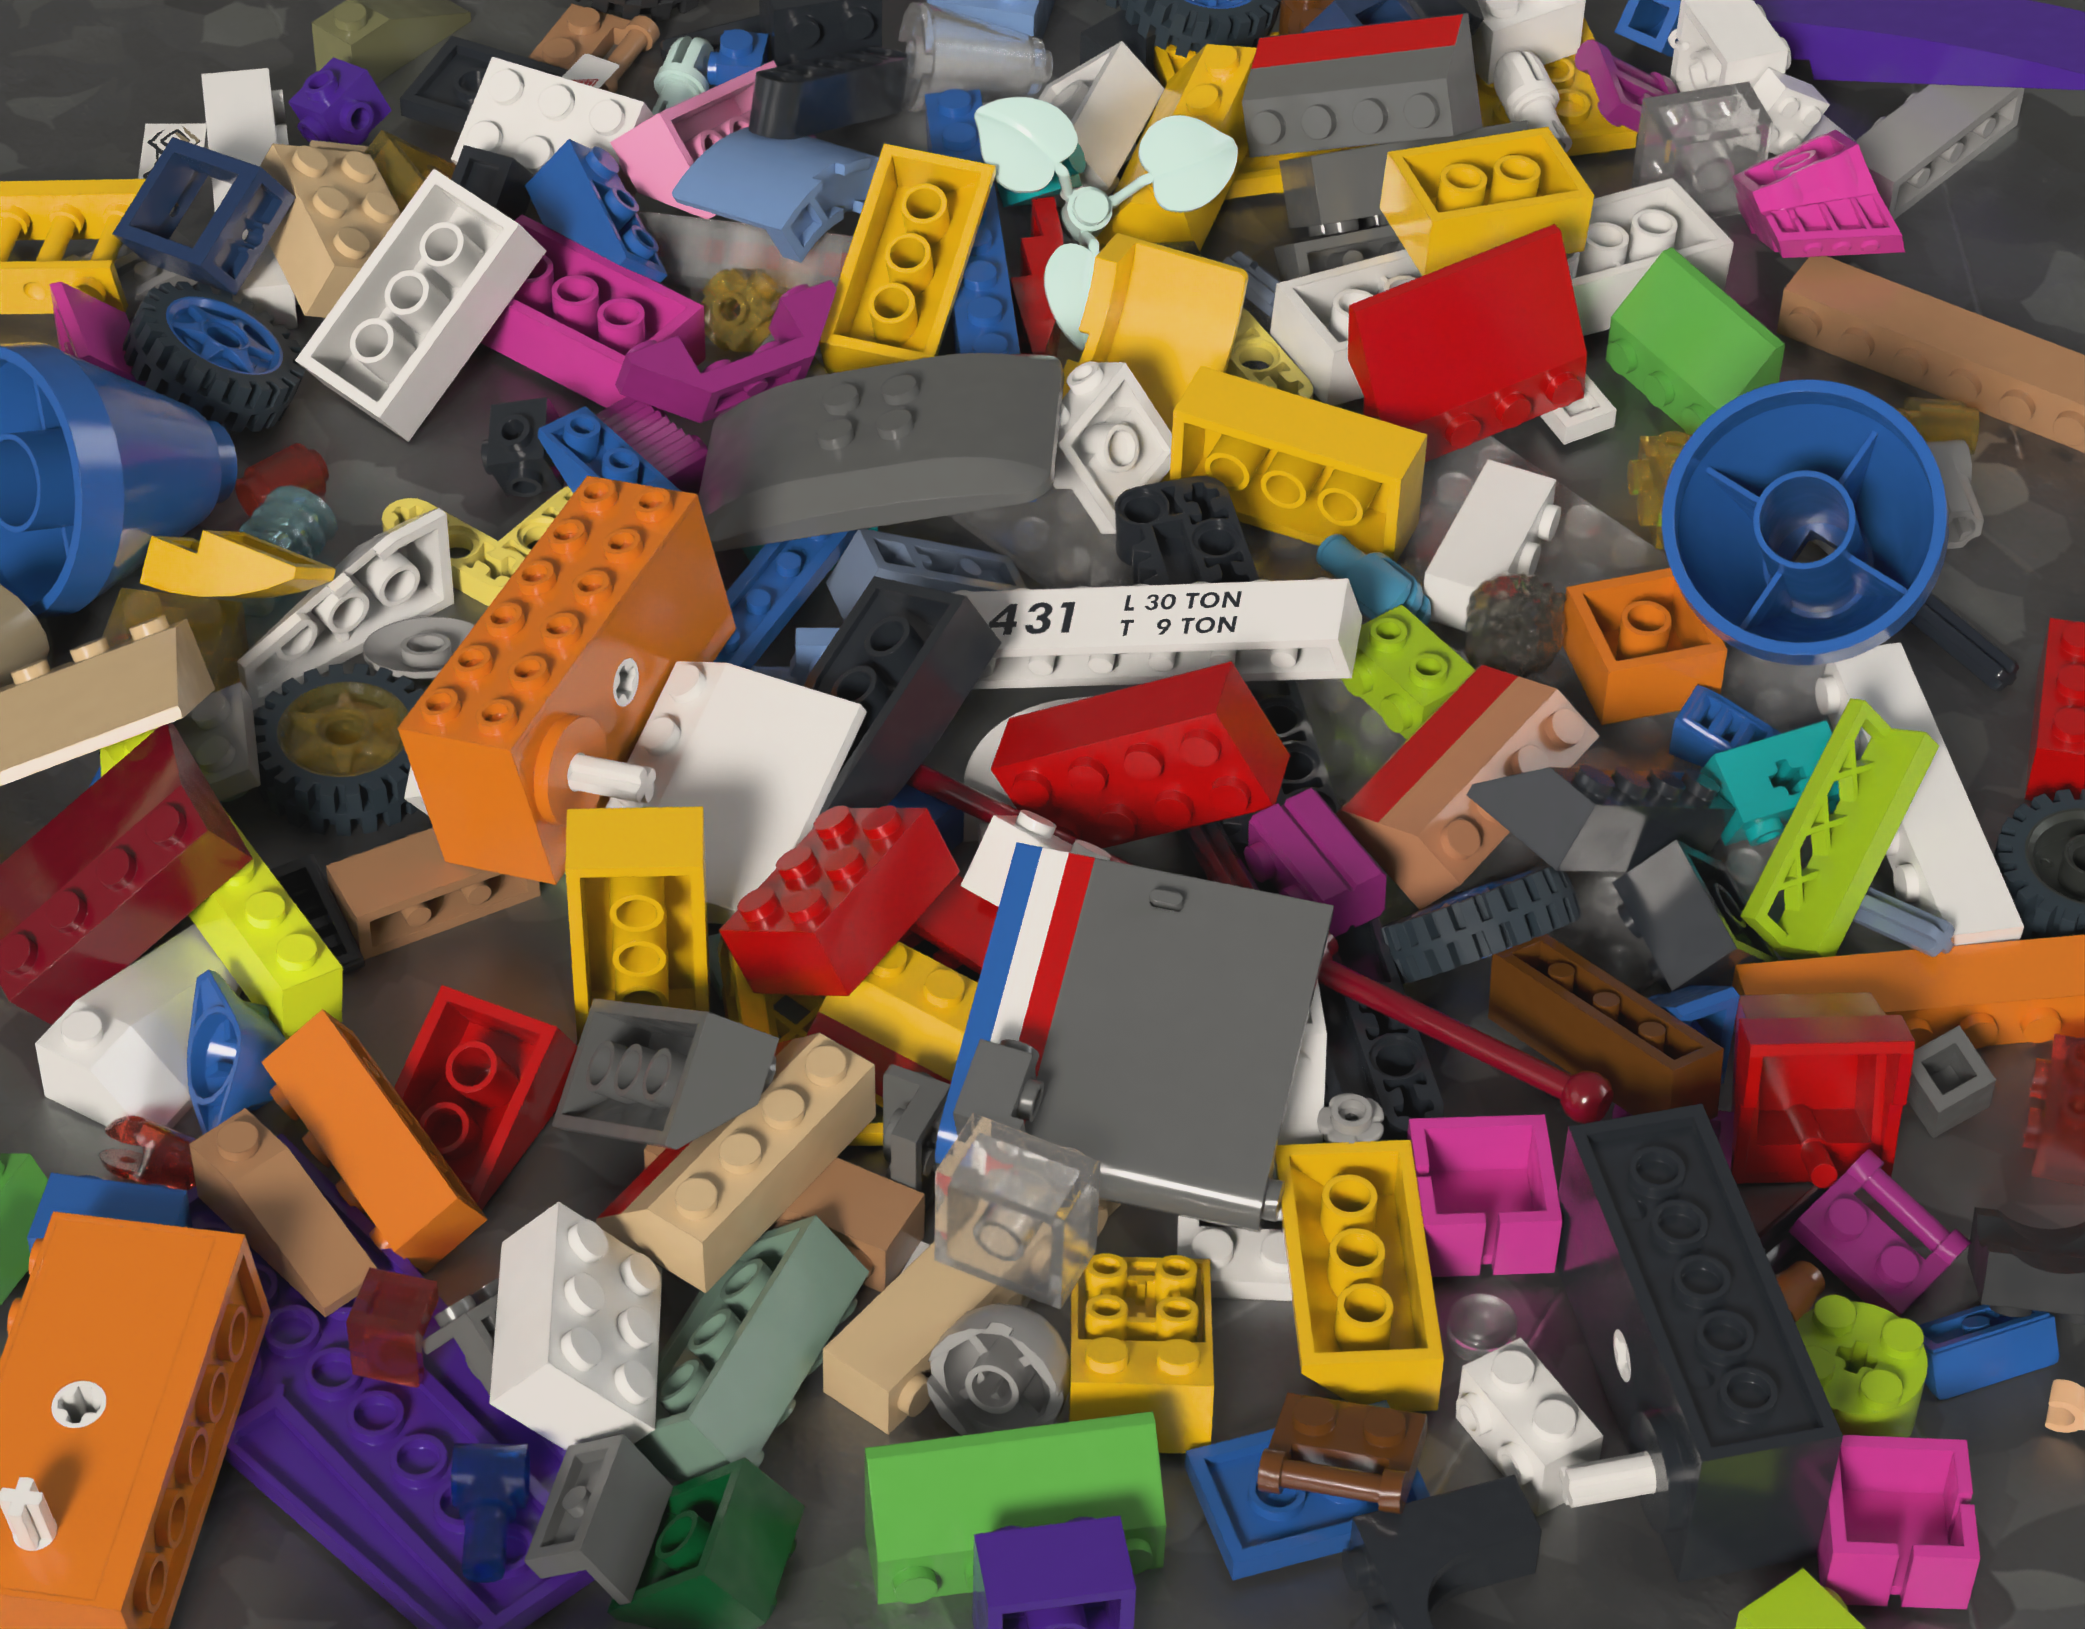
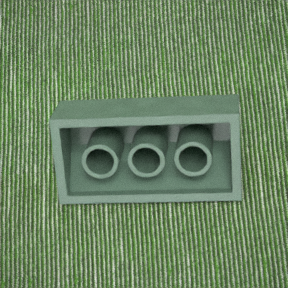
M816 1215L764 1232L707 1293L699 1291L659 1354L655 1430L634 1443V1445L662 1475L684 1483L744 1457L759 1467L764 1458L763 1446L774 1428L782 1424L794 1410L796 1401L793 1397L805 1377L815 1371L823 1362V1348L836 1326L844 1322L856 1308L857 1299L855 1295L868 1276L869 1271Z

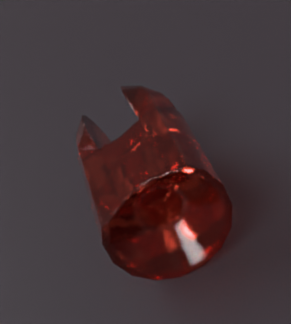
M135 1115L117 1118L105 1128V1133L109 1137L122 1143L143 1147V1154L126 1149H107L100 1152L99 1156L103 1166L114 1176L134 1184H160L172 1189L187 1191L196 1186L189 1144L198 1138Z

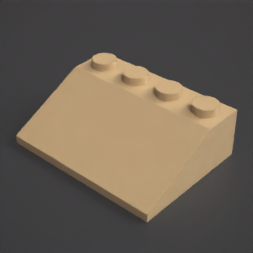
M161 615L130 627L129 631L133 639L110 647L106 637H102L71 649L70 653L73 661L51 669L47 659H43L11 672L14 683L0 688V786L182 719L215 690V687L187 618L169 625L166 616Z

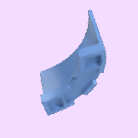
M746 127L727 135L707 149L681 177L672 191V196L677 203L765 229L782 257L802 263L808 252L824 233L844 219V213L853 211L861 214L879 157L809 136L791 140L768 138L754 134Z

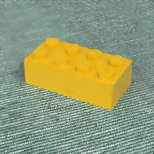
M1201 366L1173 410L1170 480L1193 476L1216 478L1224 483L1228 489L1240 522L1320 546L1327 537L1333 534H1342L1352 545L1366 555L1381 552L1397 562L1419 523L1427 434Z
M703 806L567 809L565 871L577 1046L594 998L710 1012V964Z

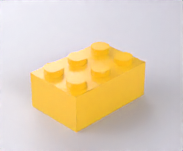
M1549 127L1389 151L1386 159L1380 210L1421 275L1424 276L1553 224L1561 230L1566 254L1582 252L1585 250L1594 194Z

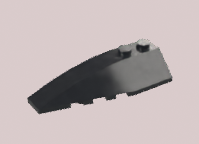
M876 576L872 578L809 673L804 687L861 704L867 711L819 815L836 806H847L848 808H880L887 806L902 790L937 744L1002 643L967 596Z

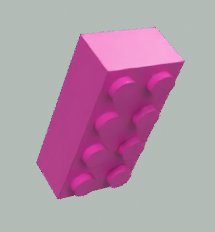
M524 215L514 220L546 252L480 343L605 408L626 397L620 394L615 384L626 354L641 342L655 340L658 343L678 335L696 366L706 359L703 305L643 275L619 266Z

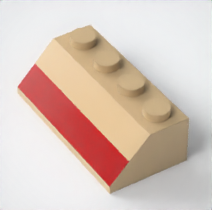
M821 1033L778 1042L774 1054L776 1057L775 1075L769 1087L761 1094L758 1105L677 1150L665 1148L596 1218L597 1225L630 1248L646 1255L661 1267L702 1292L707 1293L876 1117L875 1065Z

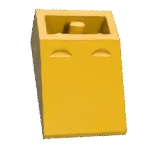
M1101 1253L1094 1256H1071L1069 1422L1153 1411L1159 1453H1186L1187 1450L1211 1445L1214 1366L1210 1259H1192L1181 1255H1169L1163 1258L1120 1257L1110 1253Z

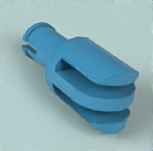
M1333 534L1321 543L1316 554L1317 564L1325 571H1329L1337 579H1349L1361 614L1372 620L1402 604L1427 626L1431 618V603L1429 598L1423 594L1421 584L1412 574L1381 552L1366 555L1352 545L1342 534Z

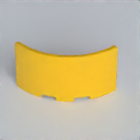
M1116 233L1095 257L1091 286L1079 327L1081 333L1088 334L1089 336L1079 362L1068 359L1064 366L1063 373L1065 378L1062 399L1070 390L1066 382L1067 377L1081 364L1090 361L1125 362L1172 433L1173 410L1200 367L1204 366L1220 372H1226L1244 304L1248 283L1247 272L1239 267ZM1170 470L1160 482L1170 481Z

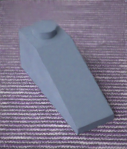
M868 529L857 530L826 581L844 621L874 576L950 593L959 590L979 592L1026 588L1010 556Z

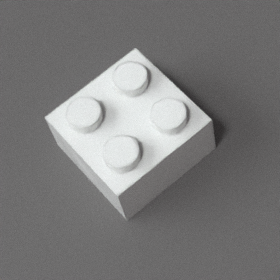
M1768 68L1727 123L1744 143L1780 155L1794 149L1803 142L1830 104L1812 84Z

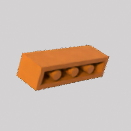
M322 1009L261 1062L276 1083L270 1090V1094L275 1102L293 1120L297 1121L300 1118L309 1130L302 1137L305 1145L324 1166L329 1168L333 1165L342 1177L335 1184L340 1195L350 1207L356 1206L363 1214L367 1213L376 1227L372 1229L369 1235L380 1251L381 1249L391 1248L394 1253L403 1259L408 1258L415 1267L427 1273L488 1220L355 1033Z

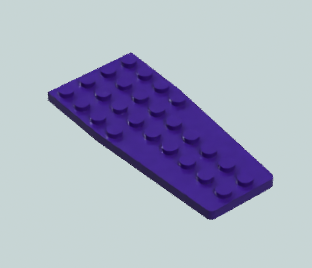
M281 1133L276 1137L289 1148L380 1271L381 1280L325 1318L249 1246L271 1314L224 1459L418 1629H524L595 1580L586 1570L541 1579L524 1562L567 1450H564L489 1404L490 1395L482 1382L470 1371L465 1355L455 1339L426 1355L419 1342L441 1329L434 1316L448 1308V1306L408 1258L403 1259L394 1253L391 1248L379 1250L369 1235L376 1226L356 1206L350 1207L340 1195L336 1186ZM196 1186L187 1191L193 1228L235 1233L198 1197Z

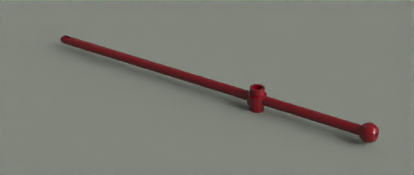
M922 763L906 783L990 824L993 815L1018 816L1020 810ZM1057 828L1053 834L1071 845L1078 839ZM1110 854L1111 858L1109 861L1132 865ZM1329 932L1318 975V985L1322 984L1561 1099L1560 1102L1565 1114L1576 1122L1584 1124L1597 1122L1607 1113L1613 1100L1614 1092L1609 1080L1598 1072L1581 1071L1571 1075L1333 961L1332 958L1338 952L1339 946L1335 937Z

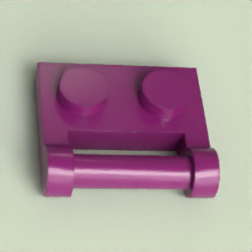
M1590 39L1581 44L1575 55V66L1578 70L1590 75L1599 98L1598 109L1609 123L1616 127L1623 125L1640 133L1649 143L1656 146L1662 144L1680 154H1683L1697 141L1671 78L1658 72L1648 74L1611 55L1607 46Z
M1868 1149L1843 1176L1797 1219L1788 1232L1865 1303L1879 1306L1900 1317L1959 1258L1971 1244V1241L1957 1228L1952 1232L1945 1228L1881 1169L1884 1162ZM1863 1188L1932 1253L1924 1259L1855 1195Z

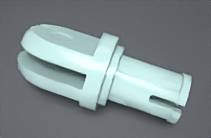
M685 36L678 38L672 44L663 66L660 67L654 79V88L659 95L652 110L654 115L709 90L710 85L707 81L708 60L710 52L714 50L707 39L695 37L692 40L691 37Z

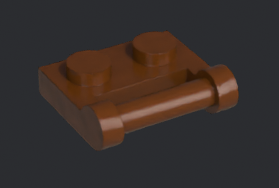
M1288 1392L1269 1447L1264 1449L1258 1470V1490L1282 1494L1284 1488L1356 1499L1378 1503L1379 1511L1402 1514L1427 1438V1414Z

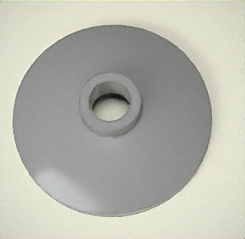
M419 617L397 621L376 630L368 636L363 645L364 659L376 671L383 667L393 671L392 676L401 677L404 675L416 685L429 686L475 624L448 617Z

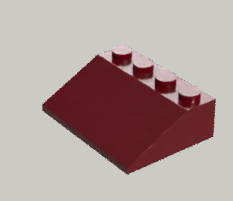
M172 723L158 727L0 864V985L9 1002L50 1025H53L77 999L127 968L253 859Z

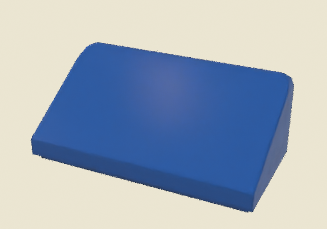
M1979 1305L1918 1325L1924 1334L1923 1345L1928 1362L1925 1384L1936 1398L1946 1400L2054 1365L2059 1360L2055 1316L2049 1312L2032 1310L2031 1315L2027 1317H2010L1992 1311L1989 1307L1990 1305Z

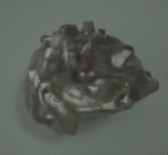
M1505 571L1497 573L1493 577L1481 582L1471 593L1469 604L1466 607L1467 619L1465 629L1468 636L1465 641V655L1468 659V664L1474 669L1480 665H1485L1523 678L1545 671L1552 664L1556 654L1561 650L1564 636L1568 630L1565 623L1566 614L1562 610L1567 596L1562 592H1555V587L1552 583L1541 582L1537 575H1526L1524 572L1510 573Z

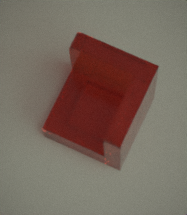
M369 1267L346 1321L353 1375L415 1388L420 1386L424 1376L421 1342L439 1301L437 1281Z

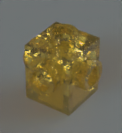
M732 268L731 271L729 269L720 271L703 289V294L706 297L700 304L704 306L705 334L724 351L731 349L732 351L755 352L764 340L771 335L768 328L778 306L779 299L783 294L782 288L769 274L759 268L757 270ZM738 305H740L739 316L733 311Z

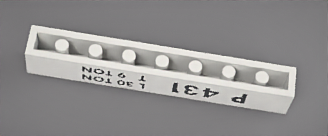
M1320 577L1313 580H1255L1252 582L1231 583L1195 582L1192 584L1175 585L1135 584L1119 587L1090 588L1076 586L1063 589L1031 590L1018 588L1007 591L971 592L959 590L951 592L967 596L1002 642L972 689L1135 685L1230 661L1233 662L1244 681L1352 678L1362 623V615L1348 578L1331 579Z

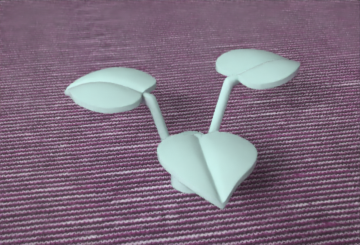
M1008 97L987 103L979 107L974 114L984 163L996 166L994 179L1004 188L1016 193H1033L1045 188L1051 181L1054 172L1059 177L1062 188L1060 196L1066 201L1060 212L1061 228L1069 238L1078 241L1081 245L1068 243L1055 250L1045 267L1044 289L1050 310L1059 328L1068 340L1082 352L1089 335L1081 333L1079 327L1091 286L1095 257L1099 253V241L1096 237L1110 221L1112 209L1118 207L1124 200L1153 183L1155 199L1163 209L1179 213L1199 209L1212 201L1222 191L1230 180L1237 163L1238 146L1230 136L1197 118L1185 115L1165 117L1148 128L1139 145V160L1148 173L1138 177L1123 189L1108 197L1105 192L1096 187L1087 186L1078 190L1072 188L1069 171L1061 162L1070 157L1076 149L1078 136L1067 115L1056 106L1034 98Z

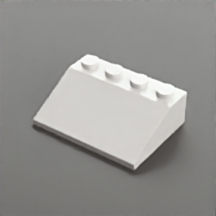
M676 661L627 762L654 768L656 779L651 785L654 795L648 803H638L610 797L605 808L703 806L708 923L725 924L738 910L737 905L739 901L751 891L756 890L776 869L778 859L786 852L794 849L812 830L813 823L818 817L867 711L861 704L730 663Z

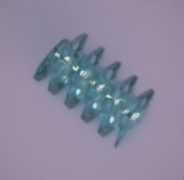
M290 485L279 486L271 491L264 503L254 510L251 518L241 525L239 532L247 533L313 559V557L323 551L326 542L334 538L338 526L335 514L319 496L306 489ZM285 595L271 598L224 599L245 615L264 617L272 612L275 602L282 600Z

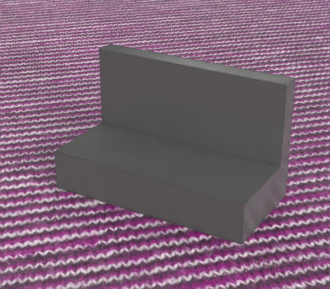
M624 1434L568 1446L524 1562L541 1579L586 1570L619 1605L631 1603L673 1486Z

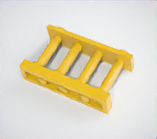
M146 179L0 181V314H54L49 284L60 281L120 311L126 312L128 303L114 265L123 242L112 233ZM99 239L90 260L62 261L70 240ZM44 240L36 261L7 262L16 241Z

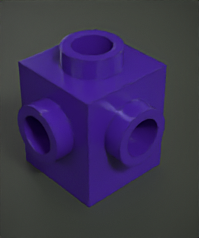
M334 57L320 71L309 76L304 86L288 101L300 120L297 124L298 130L309 143L311 140L361 145L367 139L369 133L392 111L367 69Z

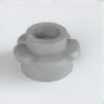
M1343 1093L1334 1096L1329 1102V1107H1323L1319 1111L1317 1125L1319 1131L1324 1134L1325 1143L1349 1142L1352 1144L1355 1142L1378 1141L1384 1132V1126L1381 1124L1384 1120V1112L1380 1105L1371 1098H1364L1354 1093ZM1346 1119H1356V1121H1348Z

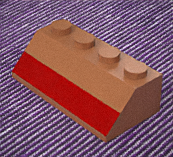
M1480 665L1335 814L1417 908L1422 910L1459 887L1510 833L1509 830L1466 795L1472 784L1548 767L1570 768L1597 740L1599 735L1557 688Z

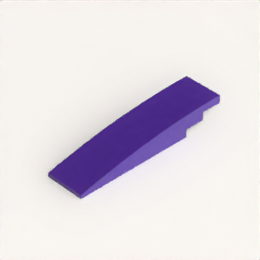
M1753 0L1756 4L1761 5L1767 20L1779 37H1783L1787 41L1791 59L1810 60L1814 80L2085 90L2084 11L2032 0Z

